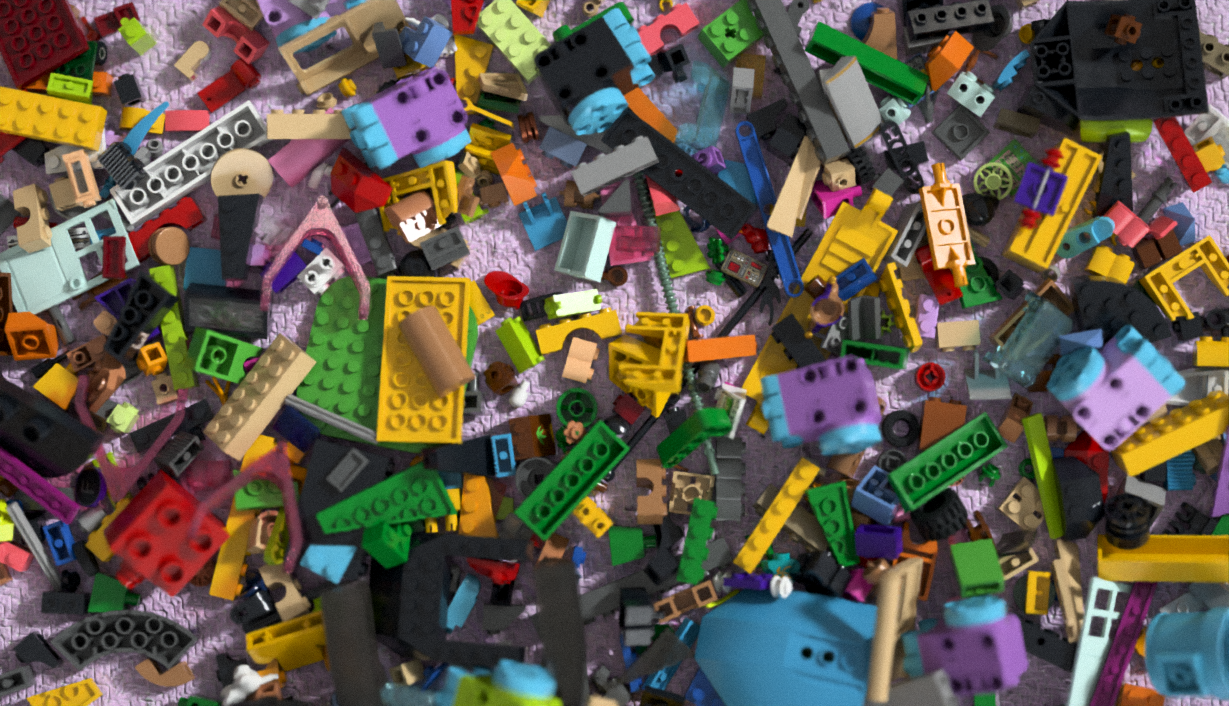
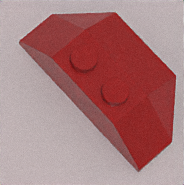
M342 147L331 171V192L355 213L385 206L393 188L349 150Z
M1083 430L1076 437L1075 442H1071L1064 449V457L1074 456L1099 474L1103 504L1105 505L1108 494L1109 450L1104 449L1086 430Z

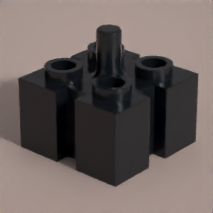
M831 550L829 552L817 551L799 554L788 573L796 582L803 584L807 592L825 596L829 595L830 597H841L852 578V575L846 571L847 569L843 565L835 564Z
M645 587L620 588L619 629L621 634H623L625 646L651 644V636H654V624L651 623V620L664 619V611H655L654 604H651V596L647 595Z

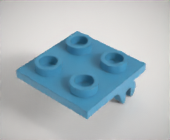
M545 192L541 194L544 199L543 203L529 208L526 201L522 202L525 211L518 214L535 251L563 239L567 220L556 197L548 200Z

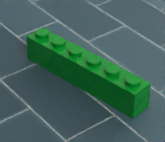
M818 22L811 32L804 50L834 66L841 57L856 56L866 82L913 105H916L923 96L929 76L821 22Z

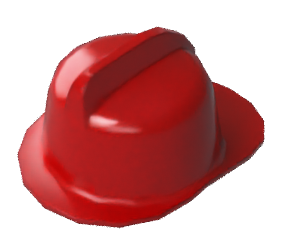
M493 271L485 276V285L495 293L498 304L515 310L520 308L523 298L529 293L527 285L503 271Z

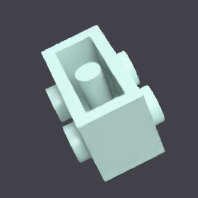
M962 71L947 94L981 117L995 98L996 94L993 93L995 89L987 83L982 85L976 81L978 77L970 71H967V73ZM961 84L967 85V88H962ZM978 96L984 97V100H979Z

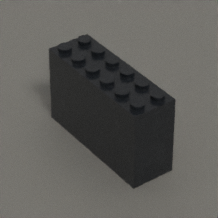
M316 439L283 562L302 566L300 563L310 545L355 546L357 550L342 577L357 581L366 576L369 567L366 560L367 556L369 557L371 554L362 547L364 529L367 528L362 527L325 534L316 513L388 478L389 475H393L395 463H393V458L357 449L370 462L344 492L341 493L326 478L351 451L352 447Z

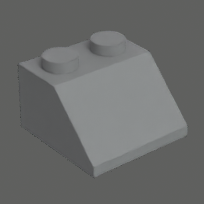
M1126 475L1116 495L1134 494L1141 496L1148 502L1150 506V528L1165 506L1166 489L1133 476L1129 477Z

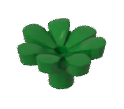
M710 237V243H707V248L710 251L707 252V256L710 259L712 258L713 264L724 261L723 253L729 251V246L727 244L722 245L721 239Z

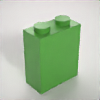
M979 539L973 542L950 545V560L961 598L1003 592L1004 577L992 539Z

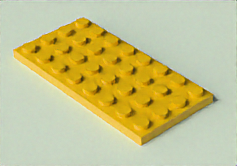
M387 276L377 425L378 442L461 444L465 385L439 399L400 330L399 324L407 316L421 308L432 305L436 306L466 359L470 278Z

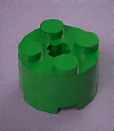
M571 388L559 397L556 411L560 421L566 427L569 421L581 422L583 424L582 428H586L596 419L598 407L594 396L589 391L582 388ZM575 403H579L580 407L583 408V411L579 412L578 415H575V412L571 410Z

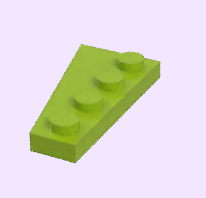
M680 211L659 216L654 215L656 224H658V233L661 236V245L664 247V256L667 259V268L670 270V279L710 269Z

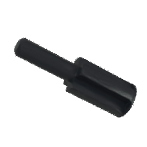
M718 262L715 264L720 271L723 266L722 263ZM722 272L723 276L727 279L725 281L738 298L747 293L748 290L745 289L737 278Z
M70 350L53 360L48 358L31 368L33 375L37 379L44 376L56 363H60L68 358L66 353L70 352Z

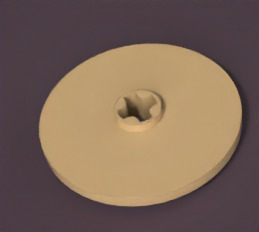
M238 148L230 150L218 158L213 165L210 181L217 197L260 193L264 199L272 187L273 171L268 160L259 152L248 148ZM239 175L245 176V179H246V180H245V181L239 180L238 176H239Z

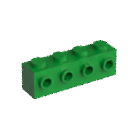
M694 498L677 581L698 585V581H703L705 569H701L702 561H707L709 548L705 547L707 540L712 539L714 528L710 527L711 519L716 520L718 507H714L715 502Z

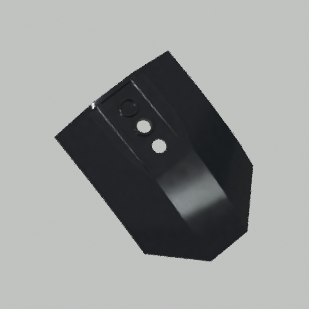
M1067 0L1030 43L1034 85L1080 120L1129 121L1209 113L1195 0ZM1111 14L1120 16L1128 14L1136 17L1135 21L1142 24L1140 36L1135 44L1126 43V46L1114 42L1115 38L1104 34ZM1160 59L1164 65L1161 68H1154L1152 61ZM1138 60L1142 62L1143 67L1135 71L1130 67V64Z

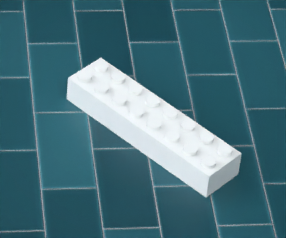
M248 100L145 166L144 170L147 172V175L132 190H122L117 184L109 191L131 225L138 227L210 181L213 165L224 153L238 148H248L256 151L273 139H267L266 123L255 106Z

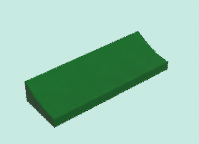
M983 412L888 474L887 478L893 486L905 514L914 510L1008 446L988 414Z
M598 420L514 510V513L541 540L545 541L630 448L601 420Z

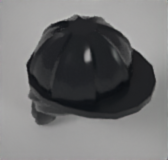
M979 193L962 195L968 224L985 226L991 222L999 205V200L996 196Z

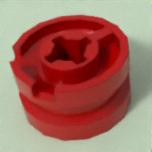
M933 362L919 366L914 376L916 385L926 392L936 391L941 388L946 379L943 368ZM929 373L934 377L932 381L926 378V375Z

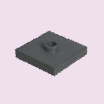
M960 104L931 133L961 161L990 131L964 105Z

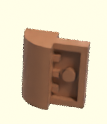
M424 191L415 192L383 209L393 228L397 226L406 244L442 226L438 224L437 213L433 208L435 205L433 199Z
M106 353L101 360L98 359L93 371L89 370L84 382H87L85 391L90 393L88 401H90L88 410L95 413L106 400L108 401L126 378L123 365L110 354Z

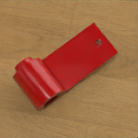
M242 58L238 59L232 64L229 72L197 93L211 113L247 89H253L261 83L260 79L262 76L252 63L248 64Z
M927 244L917 248L914 252L915 257L939 305L963 297L960 288L955 287L954 277L950 268L934 270L930 245Z

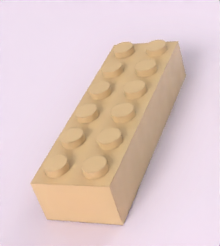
M279 333L203 432L223 452L240 461L284 405L287 396L294 392L316 364V361L298 345Z

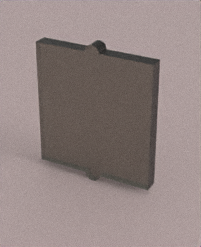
M1029 529L1004 533L1000 542L997 543V557L1029 553L1032 544L1035 543L1034 539L1037 530Z

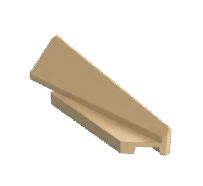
M807 136L803 138L767 224V228L771 231L788 237H793L796 218L802 220L822 161L818 160L815 155L813 142L809 141Z
M1057 539L1054 546L1057 560H1053L1051 572L1068 642H1079L1084 616L1079 549L1076 543Z

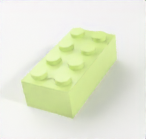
M494 0L480 13L477 27L529 85L539 76L535 70L534 60L536 55L552 45L512 0Z

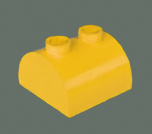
M1200 337V341L1194 342L1192 365L1229 367V337H1221V341H1213V337Z

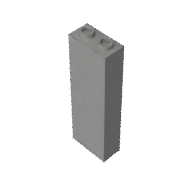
M943 669L888 685L887 701H871L865 694L863 706H958V700L952 693L949 679Z

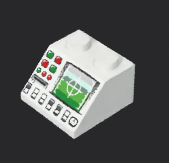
M723 383L721 388H717L714 400H717L715 408L726 410L733 430L725 436L733 439L745 404L747 390Z

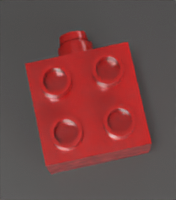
M161 469L103 530L109 549L123 559L119 564L121 568L115 573V576L122 584L132 590L138 584H142L146 579H149L172 598L230 537L223 520Z

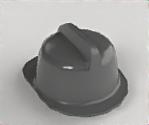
M994 5L991 7L994 23L990 30L973 33L972 42L977 50L989 51L1001 39L1006 38L1011 33L1013 28L1012 17L1004 6Z

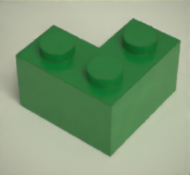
M383 522L364 529L362 547L386 569L407 562L412 528L405 522L394 524Z

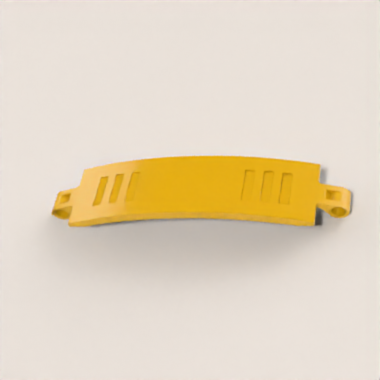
M874 188L862 210H858L844 201L842 202L801 277L804 287L817 274L828 283L830 276H838L862 258H865L874 273L876 272L898 233V230L881 221L893 200L891 196ZM798 284L792 294L799 292L800 287ZM865 287L849 299L862 296L867 287ZM803 290L799 297L790 298L776 324L790 314H793L806 332L812 319L810 309L814 299L805 290ZM841 299L844 305V312L848 313V300L843 301ZM830 326L822 327L818 333L826 335ZM771 333L741 387L747 390V396L757 401L745 425L763 435L769 427V421L765 418L762 408L764 398L760 379L796 370L795 367L798 366L794 359L789 360L783 352L786 348L781 342L777 344ZM813 335L811 340L827 361L831 352L820 347L823 339Z

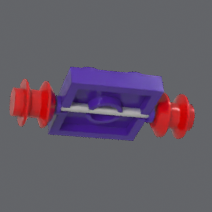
M1050 147L1049 150H1044L1047 156L1042 158L1041 162L1045 167L1028 162L1013 200L1014 203L1029 208L1022 210L1021 213L1024 217L1023 219H1018V222L1021 223L1020 227L1032 231L1033 228H1038L1035 222L1040 220L1041 216L1037 211L1051 217L1056 212L1068 180V176L1053 171V169L1061 167L1058 163L1059 159H1064V156L1061 154L1062 151Z

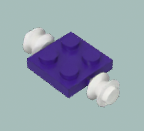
M718 571L712 580V584L717 592L724 590V592L729 593L732 587L749 589L769 588L774 597L781 595L783 598H786L792 591V583L788 577L781 579L779 576H775L773 578V574L768 573L754 575V572L751 574L748 572L732 574L726 572L724 574L722 571Z

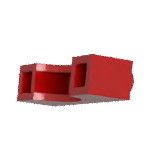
M1176 117L1152 119L1156 131L1175 160L1189 189L1194 193L1212 183Z
M187 197L180 199L176 203L177 206L171 210L169 208L163 210L159 214V218L154 221L149 220L141 226L142 229L137 232L128 233L139 264L151 257L148 250V242L152 233L157 229L177 225L191 231L207 221V218L193 198L189 197L187 199Z

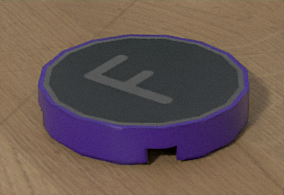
M86 466L77 476L75 494L80 505L91 508L97 507L99 501L104 499L107 491V478L103 475L102 468Z

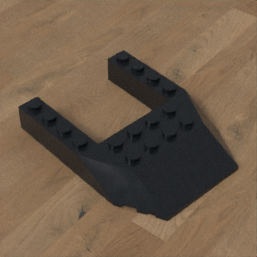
M412 532L407 562L386 569L372 556L365 633L403 658L495 667L499 666L501 660L524 664L526 647L454 641L445 640L452 557L463 556L533 562L534 541Z

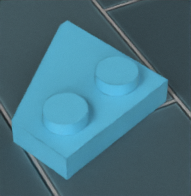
M310 545L300 564L338 584L357 547Z

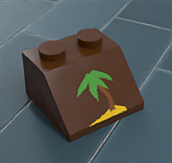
M550 414L508 419L515 460L556 455Z

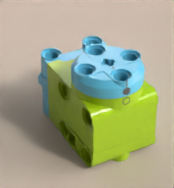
M501 660L499 666L495 667L494 670L488 666L474 665L473 672L470 674L463 669L450 667L444 689L436 697L437 706H562L560 700L553 696L556 683L546 669L508 660Z

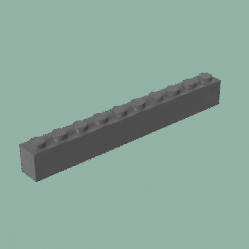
M747 0L749 10L755 14L756 25L765 36V45L768 49L770 48L773 54V63L781 71V80L790 91V100L793 104H796L799 120L802 123L804 122L807 129V137L815 146L817 159L821 160L822 164L825 165L845 157L850 149L782 1Z
M724 537L706 543L705 548H709L707 561H702L701 569H705L704 576L711 574L710 570L718 567L721 570L730 566L729 562L733 561ZM682 553L675 556L679 564L681 562ZM678 568L674 575L659 586H656L645 574L644 569L542 610L530 617L539 639L544 638L545 641L556 638V633L562 630L568 633L575 630V625L583 622L584 625L596 621L594 618L602 614L604 618L614 614V609L620 607V588L645 587L647 595L653 598L652 593L660 591L663 594L672 590V585L680 583V586L687 583L677 581Z

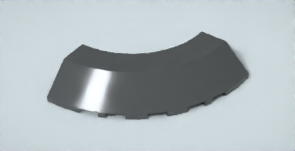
M114 610L84 618L62 631L50 643L79 671L87 669L92 663L108 654L118 652L145 654L163 664L167 669H171L189 653L199 638L179 623L155 613L140 610Z

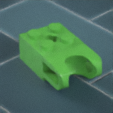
M740 0L705 26L697 38L721 67L725 68L763 38L764 34L762 30L758 29L755 21L756 17L749 10L747 0Z
M196 326L183 366L240 384L247 375L243 370V363L250 356L260 357L263 348Z

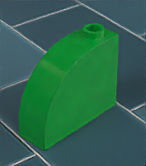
M843 340L840 358L853 356L857 359H864L865 364L903 370L907 369L909 348Z

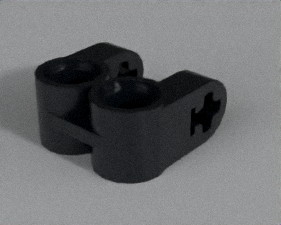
M268 589L267 591L262 590L235 606L230 612L232 622L243 624L275 608V602ZM246 610L247 614L242 616L240 612Z

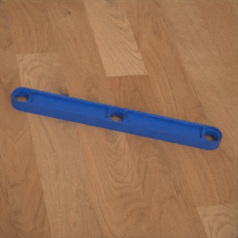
M742 121L736 126V139L784 292L790 298H797L804 290L789 237L775 233L767 228L771 215L765 214L763 208L766 204H772L775 207L777 199L755 129L750 122ZM741 126L749 127L750 135L746 137L741 136L739 128ZM790 283H797L800 290L797 294L789 292L788 286Z

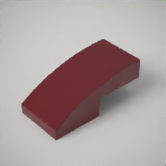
M132 2L113 8L112 12L93 18L101 39L118 33V29L122 27L120 22L122 18H127L130 21L135 17L140 22Z

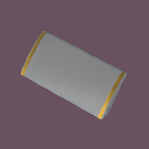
M856 56L841 57L822 80V83L851 148L856 149L879 131V126L883 119Z

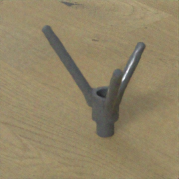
M926 85L925 90L926 101L916 104L919 110H921L922 115H924L925 123L933 122L932 114L934 113L935 101L939 90L934 92L930 101L929 85Z

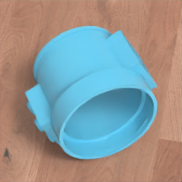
M1214 607L1208 612L1158 613L1153 617L1148 626L1145 639V661L1150 681L1158 693L1165 697L1213 696L1218 700H1229V607Z

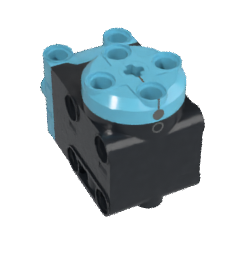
M619 8L612 9L594 22L538 53L534 60L535 70L541 79L545 92L564 122L572 127L576 135L602 133L609 129L612 123L618 119L628 106L624 95L637 87L640 88L649 84L655 78V74L648 64L651 61V56L641 43L638 32L633 25H629Z

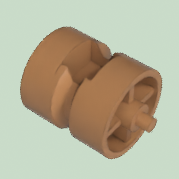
M567 180L566 189L559 191V195L565 197L564 207L572 208L580 205L581 209L593 210L594 201L600 199L601 196L594 192L583 197L576 182L572 180Z
M1044 415L1043 421L1048 442H1057L1058 439L1061 442H1075L1077 431H1080L1081 428L1077 427V421L1072 415H1062L1061 418L1057 415Z
M879 558L872 563L869 561L867 563L868 567L862 574V577L869 584H875L874 589L878 594L881 574L890 569L889 564L883 558Z

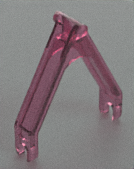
M324 195L319 196L317 202L264 274L261 285L260 311H268L271 284L301 242L310 236H321L334 244L360 294L358 319L367 320L370 311V283L328 203V198Z
M79 375L75 408L81 422L97 431L86 405L90 376ZM181 388L178 390L174 418L136 466L132 468L115 466L109 461L101 442L94 455L112 501L119 502L125 498L154 457H156L185 418L188 389Z
M280 441L274 448L200 502L189 527L187 537L195 539L204 517L251 481L258 479L269 480L277 485L282 494L291 550L282 572L290 575L303 539L287 444L284 441Z

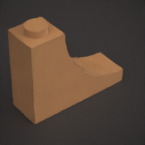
M889 7L877 8L876 12H871V23L867 34L861 42L897 60L895 12L889 10Z

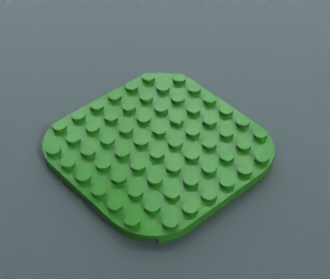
M351 275L335 281L319 299L306 353L316 361V364L298 385L296 397L377 432L387 280L365 275ZM469 306L466 361L471 368L478 340V322L473 310ZM465 384L464 397H465V392H466L467 384ZM299 411L309 427L328 437L408 453H422V448L437 445L436 443L378 442V444H373Z

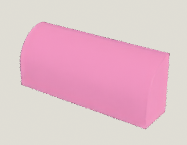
M330 107L325 114H334V110ZM292 139L272 156L268 162L288 185L293 188L349 139Z

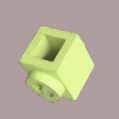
M124 401L123 404H117L107 422L111 424L110 428L119 434L121 432L130 433L140 417L138 414L139 410Z

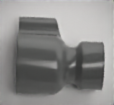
M714 360L702 361L698 370L699 378L696 381L695 388L701 393H709L715 387L721 367Z

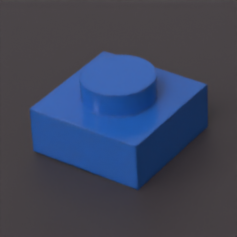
M314 238L311 241L305 239L301 245L316 255H320L324 250L322 248L323 243Z
M575 545L571 567L579 568L580 564L585 563L586 552H583V547Z

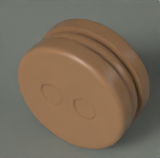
M163 227L154 231L150 236L148 250L156 263L160 265H177L187 258L190 243L187 235L181 229Z

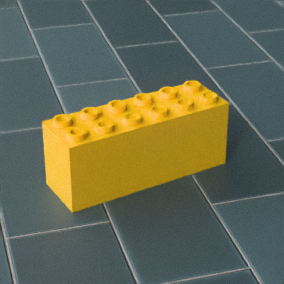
M1066 138L1053 147L1062 151L1061 154L1064 156V159H1059L1058 161L1061 167L1053 169V171L1068 176L1054 216L1051 217L1037 211L1041 219L1036 220L1035 224L1038 228H1033L1032 231L1020 227L1021 223L1017 221L1001 253V256L1036 273L1048 269L1102 158L1101 155ZM1022 213L1019 219H1023L1024 215Z

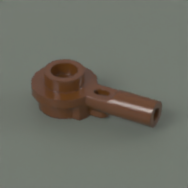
M615 266L608 272H603L601 280H608L613 286L619 287L627 282L628 273L623 267Z

